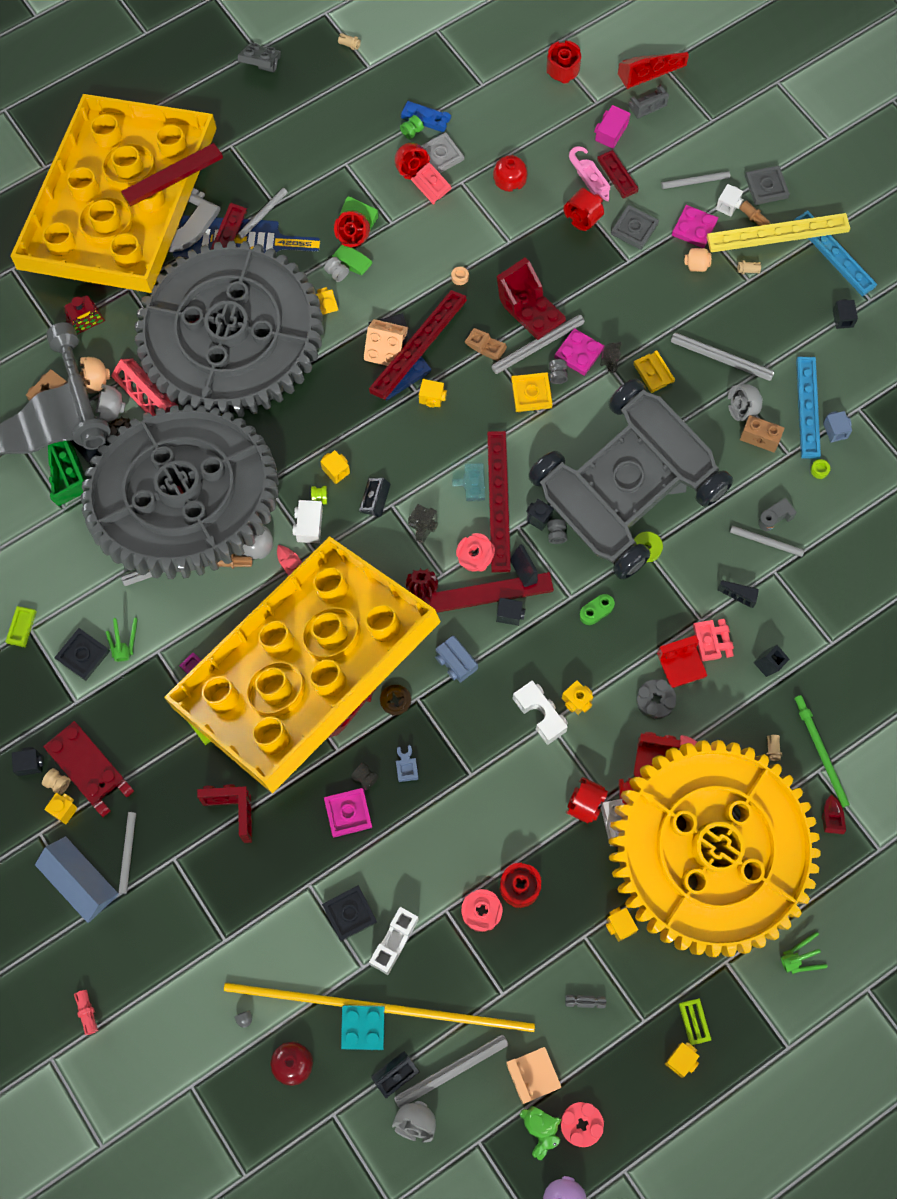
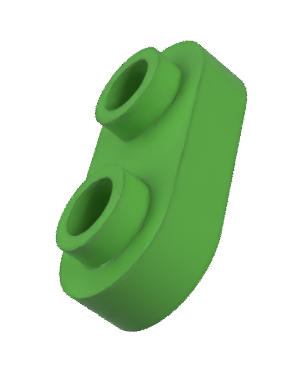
M608 594L598 596L582 607L580 620L586 625L595 624L613 611L614 599ZM602 601H607L608 605H603ZM591 611L593 615L588 616L586 612Z

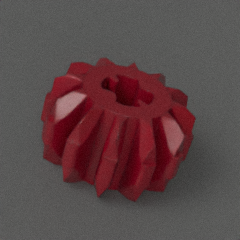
M420 568L419 571L413 570L412 574H408L405 584L407 590L418 598L422 597L424 599L426 596L431 598V594H435L438 588V579L433 571L430 572L429 569L422 570Z

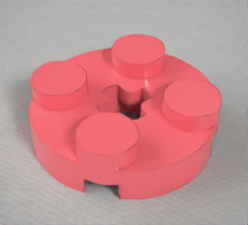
M474 533L472 534L473 536L465 537L460 541L456 555L460 565L466 570L482 572L492 562L495 547L485 535ZM479 548L478 555L473 556L472 551H476Z
M479 889L465 897L462 903L461 913L463 920L469 928L475 931L485 932L492 930L502 917L500 900L489 890ZM481 905H484L485 910H488V913L483 914V916H479V912L476 911V908H480Z
M578 1102L570 1105L565 1110L560 1126L562 1134L568 1142L578 1147H589L595 1144L602 1136L604 1122L601 1113L592 1104ZM580 1118L588 1122L585 1131L576 1127Z

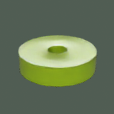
M642 532L634 538L636 544L650 546L651 555L647 562H653L660 557L663 543L658 535L652 532Z

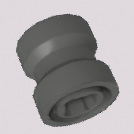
M561 359L552 360L549 363V370L551 371L549 376L550 382L554 384L567 382V362Z
M560 519L549 521L547 523L548 530L550 531L548 535L549 542L552 544L566 542V521Z

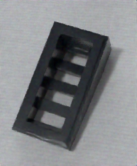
M724 580L718 586V591L750 608H754L759 589Z

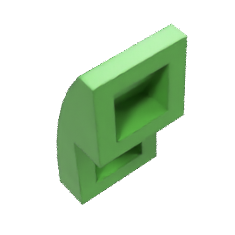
M341 245L332 255V257H337L341 264L346 265L349 271L359 275H363L372 265V261L357 250Z

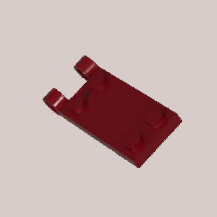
M75 721L43 746L102 817L106 816L111 810L101 799L117 786L126 798L134 792L131 786ZM105 783V786L101 788L100 785Z

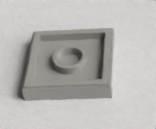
M446 132L421 145L429 154L431 165L439 173L464 161V155Z

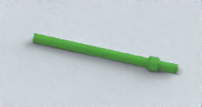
M802 695L797 696L795 701L800 710L799 715L802 721H805L842 808L847 807L850 804L812 720V712L807 708Z

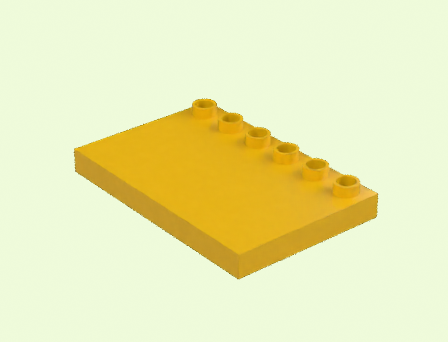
M83 94L12 251L11 258L16 269L152 293L200 171L131 207L122 196L121 191L209 146L217 129L213 114Z
M329 536L164 698L177 713L273 794L441 621L433 607Z

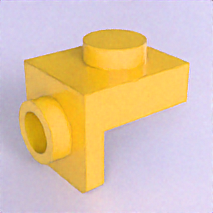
M327 287L318 289L315 295L319 298L322 314L337 311L338 307L333 290H328Z

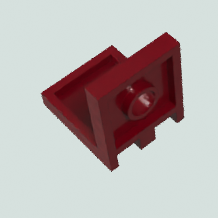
M233 784L223 785V788L203 786V789H197V798L203 806L238 804L239 836L244 843H252L251 794H249L246 786L235 787Z

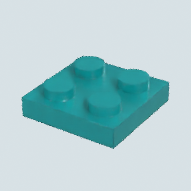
M343 1005L341 1049L384 1050L385 1006Z

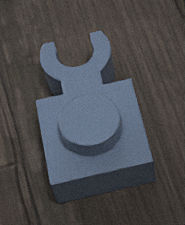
M408 746L406 754L401 753V749L398 747L397 754L401 758L400 761H396L398 781L418 780L416 758L410 759L412 755L411 746Z

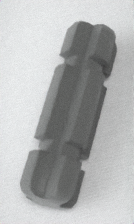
M566 995L565 1005L567 1007L577 1005V1007L594 1008V1006L605 1008L606 997L597 996L595 998L594 996L578 995L577 997L575 995Z

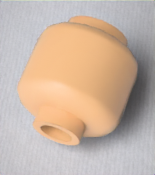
M692 248L689 254L685 255V265H688L689 270L692 272H704L708 267H711L712 256L705 248Z

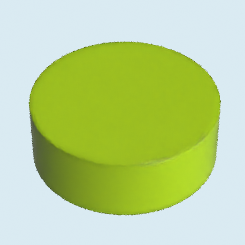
M823 459L814 461L810 468L811 474L818 479L827 477L830 472L829 463Z

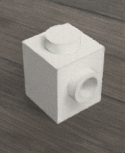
M727 184L718 199L716 210L731 217L735 209H739L744 199L741 198L743 191Z

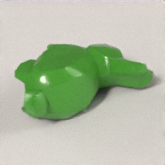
M531 1106L528 1110H521L519 1115L524 1119V1124L529 1134L539 1140V1143L532 1152L533 1157L542 1160L547 1150L557 1147L561 1139L556 1133L561 1119L552 1117L544 1113V1111Z

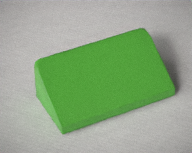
M349 196L346 198L340 214L348 211L361 212L368 219L370 230L379 217L377 209Z

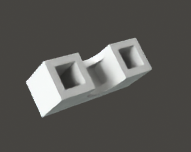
M531 681L513 693V700L524 714L532 709H537L543 713L544 719L537 724L536 731L545 743L549 745L566 733L568 722L563 715H558L555 711L554 703L550 699L547 700L541 686L539 684L535 685Z
M402 907L398 909L385 938L378 945L369 961L371 966L387 975L390 973L419 921L418 916Z

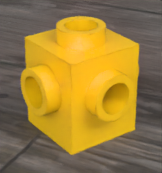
M578 680L563 692L562 699L566 702L565 706L571 712L575 711L579 715L582 711L584 713L587 712L593 705L592 691L587 686L583 687Z

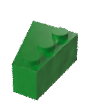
M61 441L48 445V462L51 476L49 477V482L51 483L50 499L56 505L61 506L81 496L83 493L82 482L87 478L74 446L70 441Z

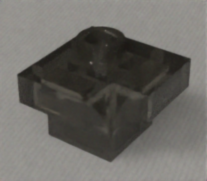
M417 504L408 518V526L416 530V541L421 544L424 543L430 532H434L438 526L437 511L433 508L428 509Z

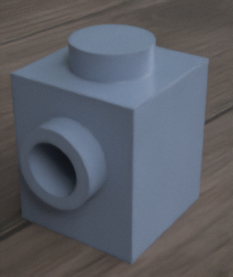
M845 411L829 413L823 423L831 443L847 439L852 432L851 420L846 416Z

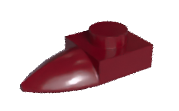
M830 795L825 803L822 814L824 832L844 834L846 832L843 808L834 795Z

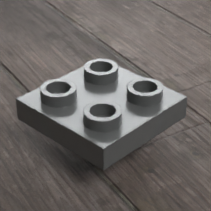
M250 43L238 54V62L256 65L260 70L274 73L277 68V62L281 57V51L276 50L274 47L265 48L257 43Z

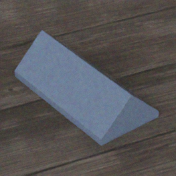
M67 837L46 846L35 864L87 923L95 918L119 895Z

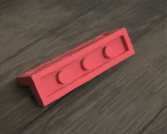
M133 358L120 359L111 377L146 413L149 412L152 416H155L154 405H157L158 408H163L165 413L170 412V408L177 405L170 402L166 393L159 392L156 384L151 383L148 374L145 373ZM121 370L125 373V380H122L119 376ZM131 381L136 384L137 392L132 390ZM142 393L148 396V404L144 403Z

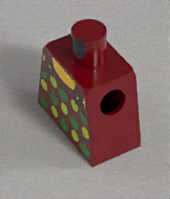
M88 295L81 298L74 297L71 303L64 306L66 321L75 327L77 334L105 321L97 305Z

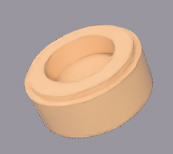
M464 267L454 268L451 273L453 283L456 285L466 284L469 280L468 270Z

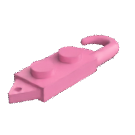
M581 146L572 148L569 152V159L592 194H597L603 200L609 201L610 185L594 162L587 159L579 161L575 156L577 151H583L586 154L588 151Z

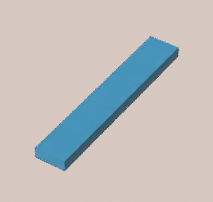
M807 210L795 218L794 221L815 217ZM832 235L808 238L862 297L876 288L877 283Z
M797 357L801 458L820 459L816 357Z

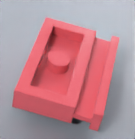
M430 162L416 173L417 175L414 178H411L415 186L433 205L435 201L441 199L452 189L451 185Z

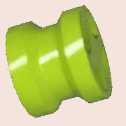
M311 486V500L322 501L323 505H327V486H322L321 488Z

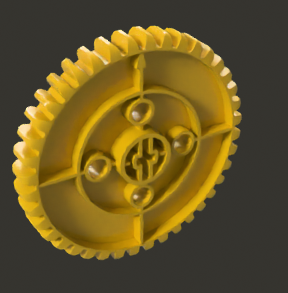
M701 740L695 744V747L692 743H686L681 745L680 750L677 748L667 750L665 757L662 755L654 757L652 759L653 766L645 765L641 767L640 773L643 778L633 777L630 779L629 783L634 791L627 790L621 793V797L627 805L615 807V813L621 816L622 819L610 824L613 830L619 832L618 837L609 838V844L618 847V852L609 855V860L620 863V867L615 869L612 875L616 878H623L625 881L619 885L618 892L631 894L625 903L627 908L639 907L640 909L635 915L636 920L641 922L650 920L647 924V931L650 933L661 931L660 940L662 942L671 943L674 941L675 948L678 950H686L689 947L692 954L701 955L705 951L709 957H717L720 952L724 956L732 957L735 955L736 950L739 953L747 954L751 951L752 946L763 948L766 945L765 938L769 940L778 939L779 931L777 928L789 930L791 921L788 917L799 918L802 914L797 903L808 904L810 898L804 893V890L814 889L816 885L809 878V874L819 873V867L811 862L812 858L820 857V850L812 848V843L817 842L820 838L819 834L810 833L809 829L816 824V819L814 817L806 818L805 813L809 811L811 806L809 802L800 803L798 801L803 794L802 789H790V785L793 783L792 776L780 777L782 767L779 764L768 766L769 757L763 754L755 757V750L748 747L741 750L740 745L735 742L725 746L722 740H716L711 745L708 741ZM734 806L740 809L741 817L739 821H736L732 816ZM679 815L686 821V828L683 832L676 825ZM714 828L718 830V832L715 835L714 833L709 831V829ZM715 860L721 865L715 867L711 864ZM747 863L753 869L750 879L744 874V867ZM692 873L698 879V885L694 890L688 884V878Z

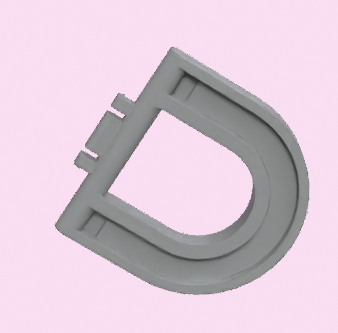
M193 188L188 202L198 207L185 225L176 230L168 252L184 250L200 240L219 214L221 208L203 199L205 193H199V190Z

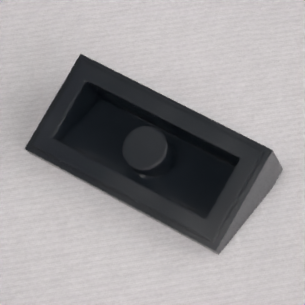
M385 478L368 479L359 509L360 513L377 517L382 516L391 485Z
M520 544L512 555L510 562L523 586L528 587L538 582V571L524 545Z
M403 1051L376 1072L371 1079L383 1096L388 1098L417 1075L419 1070L406 1052Z

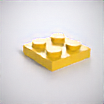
M548 372L511 376L516 412L552 408Z

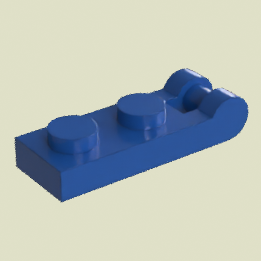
M407 101L401 113L402 119L409 121L411 116L416 115L422 121L423 126L440 132L446 130V124L451 119V115L448 112L442 113Z

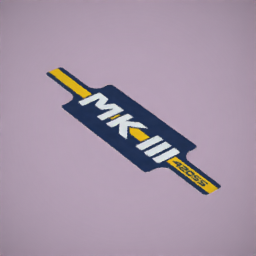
M182 215L177 230L183 227L191 216ZM215 218L200 240L189 248L173 252V256L189 258L188 251L194 250L199 254L203 245H207L210 250L224 218ZM250 219L243 220L239 232L247 225ZM261 220L243 239H240L238 236L235 239L236 247H240L241 243L246 241L249 242L250 247L261 244L264 252L272 248L276 253L283 249L318 251L320 246V239L316 237L282 235L278 230L279 223Z

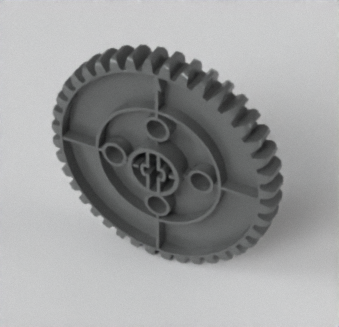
M229 241L226 248H223L221 242H215L214 249L209 250L207 245L201 246V253L199 254L194 250L188 251V259L185 260L181 256L176 258V267L169 264L165 266L167 274L165 276L159 274L156 279L158 285H154L152 293H149L150 296L142 297L141 304L143 308L137 310L136 315L139 321L135 323L134 328L137 332L135 343L138 347L137 355L141 360V365L145 373L148 374L151 383L156 384L160 393H166L170 402L179 403L182 409L187 404H191L195 411H197L199 406L205 405L209 413L213 408H219L222 415L226 412L231 413L235 411L239 418L244 416L245 409H249L252 414L258 413V405L262 404L265 409L271 408V399L274 398L277 402L283 401V391L292 394L295 391L293 382L298 384L304 382L302 372H311L312 365L310 361L317 360L319 356L317 349L322 346L321 335L324 332V328L322 325L323 314L320 309L319 298L315 295L314 286L309 283L307 275L299 271L297 264L294 262L289 263L285 255L277 257L276 251L272 248L264 252L261 244H257L251 249L249 242L244 241L240 247H236L235 241ZM196 318L199 319L195 323H189L190 321H195ZM268 334L266 337L259 338L261 335ZM223 359L221 362L215 363V361Z
M187 404L184 410L179 411L177 405H174L170 408V412L165 413L163 408L157 409L155 416L147 412L143 414L144 420L140 422L134 418L130 420V428L125 426L118 428L120 434L118 437L110 435L107 438L109 446L101 445L98 448L100 456L92 457L90 460L92 467L85 471L87 479L82 482V514L94 542L100 546L105 555L111 556L113 562L117 564L122 563L125 569L130 571L136 568L139 575H146L150 570L153 578H159L165 572L168 579H174L177 572H181L184 579L189 578L193 570H196L199 576L204 575L205 567L209 566L211 570L215 571L219 569L218 562L221 560L225 564H230L233 553L242 556L245 553L243 545L253 546L256 543L254 535H262L265 531L263 524L270 523L272 519L270 512L275 510V499L279 495L277 487L279 478L275 460L272 457L270 448L265 444L264 438L261 435H257L254 427L246 426V422L242 418L235 419L234 415L230 412L222 415L219 408H213L209 413L205 405L199 406L197 411L193 410L191 404ZM177 486L181 487L183 494L179 492Z

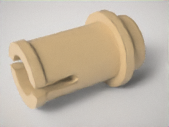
M344 33L340 34L341 37L338 38L339 44L351 47L352 50L359 49L361 41L357 36L351 37Z
M742 260V262H738L737 271L742 275L744 273L759 274L761 262H745V260Z
M767 736L768 753L766 755L770 761L781 760L780 736Z

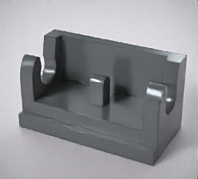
M661 85L657 86L658 89L655 92L640 99L630 98L631 101L628 105L637 119L667 106L669 94L666 93Z

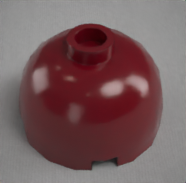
M283 1043L276 1048L272 1055L271 1071L276 1080L284 1085L294 1086L301 1084L309 1077L312 1071V1055L300 1043Z

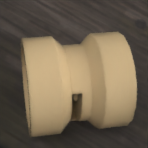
M52 768L44 776L42 785L53 789L55 794L62 795L68 788L71 780L65 775L61 776L59 771Z

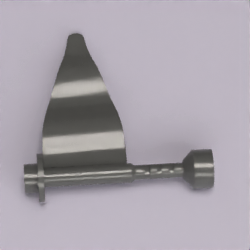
M64 322L54 324L46 333L51 350L62 353L69 377L68 383L59 388L40 392L18 414L0 423V455L33 453L50 444L74 440L75 443L84 446L86 449L94 450L104 445L109 437V424L104 420L95 419L83 378L77 368L72 350L77 347L79 339L72 324Z

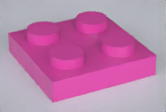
M686 205L672 232V236L705 248L708 242L707 234L713 232L718 217Z
M574 328L555 353L554 358L565 360L568 367L585 376L605 346Z
M363 788L324 797L333 838L372 828Z

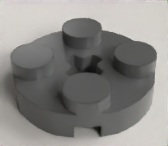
M650 680L645 682L639 689L636 703L640 712L645 716L653 717L652 719H662L667 717L675 707L676 694L674 689L665 680ZM653 695L661 697L659 704L656 701H651Z

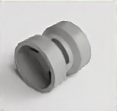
M337 257L329 259L324 266V270L328 274H332V278L336 282L342 281L349 273V269L342 265Z

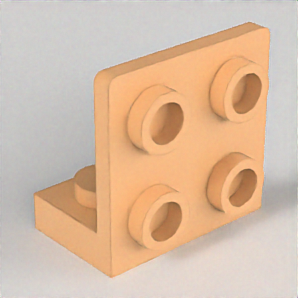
M373 319L367 330L364 360L388 366L401 351L408 327Z
M545 1047L506 1062L522 1104L561 1088Z

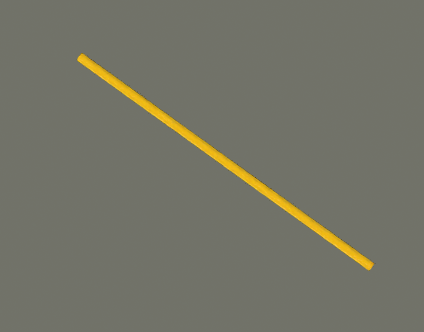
M225 983L224 991L339 1007L343 1005L385 1006V1013L534 1032L535 1029L534 1023Z

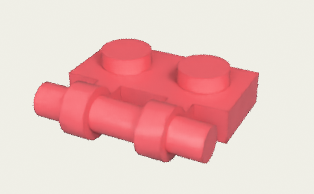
M725 619L718 620L719 627H714L713 620L693 624L695 635H697L699 640L698 649L702 662L720 659L722 657L721 651H725L727 658L734 656L732 650L734 649L733 642H730L729 637L730 629L726 625ZM718 634L721 635L723 643H718Z

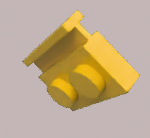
M657 350L653 354H648L635 360L633 363L651 393L675 381V378Z

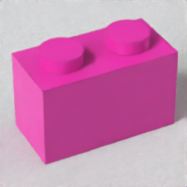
M612 105L609 111H605L602 118L603 121L598 123L595 128V141L614 149L629 124L631 113Z

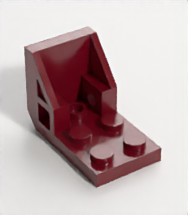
M526 257L497 276L499 298L504 308L537 340L566 321V316L543 296L542 285Z

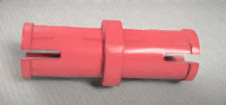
M87 990L79 991L74 994L79 1011L77 1014L81 1018L85 1035H90L98 1031L93 1014L95 1010L91 1007Z

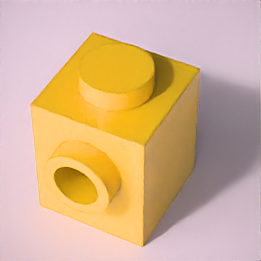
M423 379L419 392V403L432 408L441 407L442 401H445L447 396V390H444V383Z
M335 450L332 453H327L320 461L322 470L335 484L350 474L347 459L342 454L339 455Z
M56 793L44 810L59 821L67 824L78 808L72 803L74 799L65 793L62 796Z
M618 907L609 912L610 916L606 919L608 922L606 927L611 935H615L618 942L638 931L627 908L621 910Z
M682 1042L677 1046L665 1065L683 1078L688 1072L692 1073L699 1064L697 1062L699 1055L696 1054L697 1049L688 1042L686 1044Z

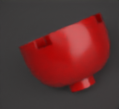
M406 143L395 154V166L405 179L411 180L412 177L414 178L417 175L416 173L430 162V156L427 151L417 143Z
M507 155L499 159L495 164L493 179L496 186L501 190L511 192L513 189H521L526 184L528 176L527 167L519 157Z
M343 212L335 221L334 233L336 238L342 242V245L356 247L364 243L369 237L370 224L366 216L361 212Z

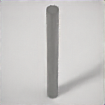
M730 172L661 182L662 189L728 179L730 178Z
M282 188L247 223L237 236L243 239L288 193L287 190Z
M733 525L730 533L803 557L805 551L804 549Z
M128 812L119 894H127L136 813Z

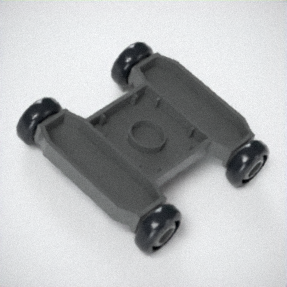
M636 378L627 381L619 387L609 400L610 410L617 415L623 414L628 426L576 471L565 465V458L560 452L552 451L541 457L528 474L529 480L533 485L543 487L546 500L597 557L614 564V574L623 580L639 571L651 555L647 546L636 544L629 528L676 486L682 483L696 491V501L701 506L708 507L719 500L733 484V477L727 471H719L715 464L712 450L661 397L646 392L645 385Z

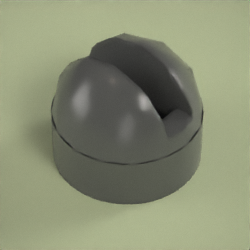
M250 1010L234 1016L236 1023L242 1028L248 1027L252 1022Z

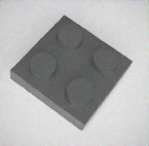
M780 166L750 171L745 174L755 205L788 199L790 194Z
M628 205L612 229L611 235L642 250L658 226L659 220Z

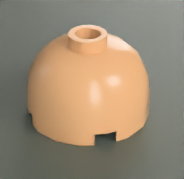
M95 357L80 358V366H83L80 375L83 378L87 394L101 391L103 389L101 385H106V380L110 379L109 369H105L104 363Z

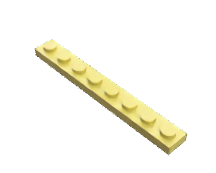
M843 213L708 233L707 241L711 253L849 232L850 225L847 214Z

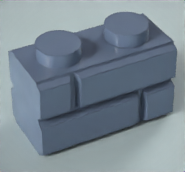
M455 636L450 637L436 648V660L441 666L445 664L449 669L447 673L453 680L457 679L461 683L477 671V662Z

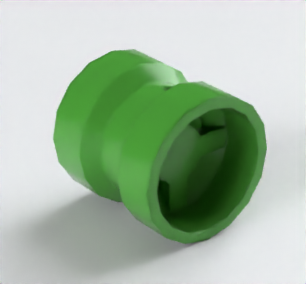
M416 115L411 116L408 122L400 125L402 134L409 140L415 136V133H419L424 129L422 121Z

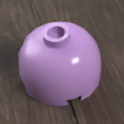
M564 1176L562 1179L555 1180L548 1185L543 1199H586L584 1189L575 1182V1179Z

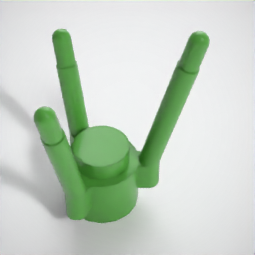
M113 618L116 639L115 647L110 632L106 631L112 658L117 662L127 661L130 659V655H133L137 618L133 620L129 647H127L126 643L120 642L117 619Z
M818 932L813 933L792 949L783 952L784 956H781L780 959L787 973L791 971L792 974H795L797 972L828 967L827 964L799 967L802 965L801 960L820 953V949L800 956L798 953L793 954L819 935Z

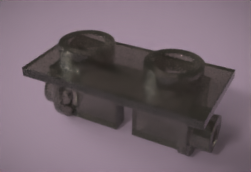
M621 342L609 343L603 348L600 365H606L607 370L611 373L618 370L617 364L621 356Z

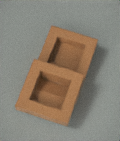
M473 328L465 341L466 345L495 361H499L507 348L505 343L492 339L489 333Z

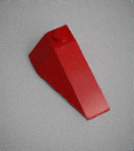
M688 52L625 59L619 63L618 75L626 89L687 66L689 54Z

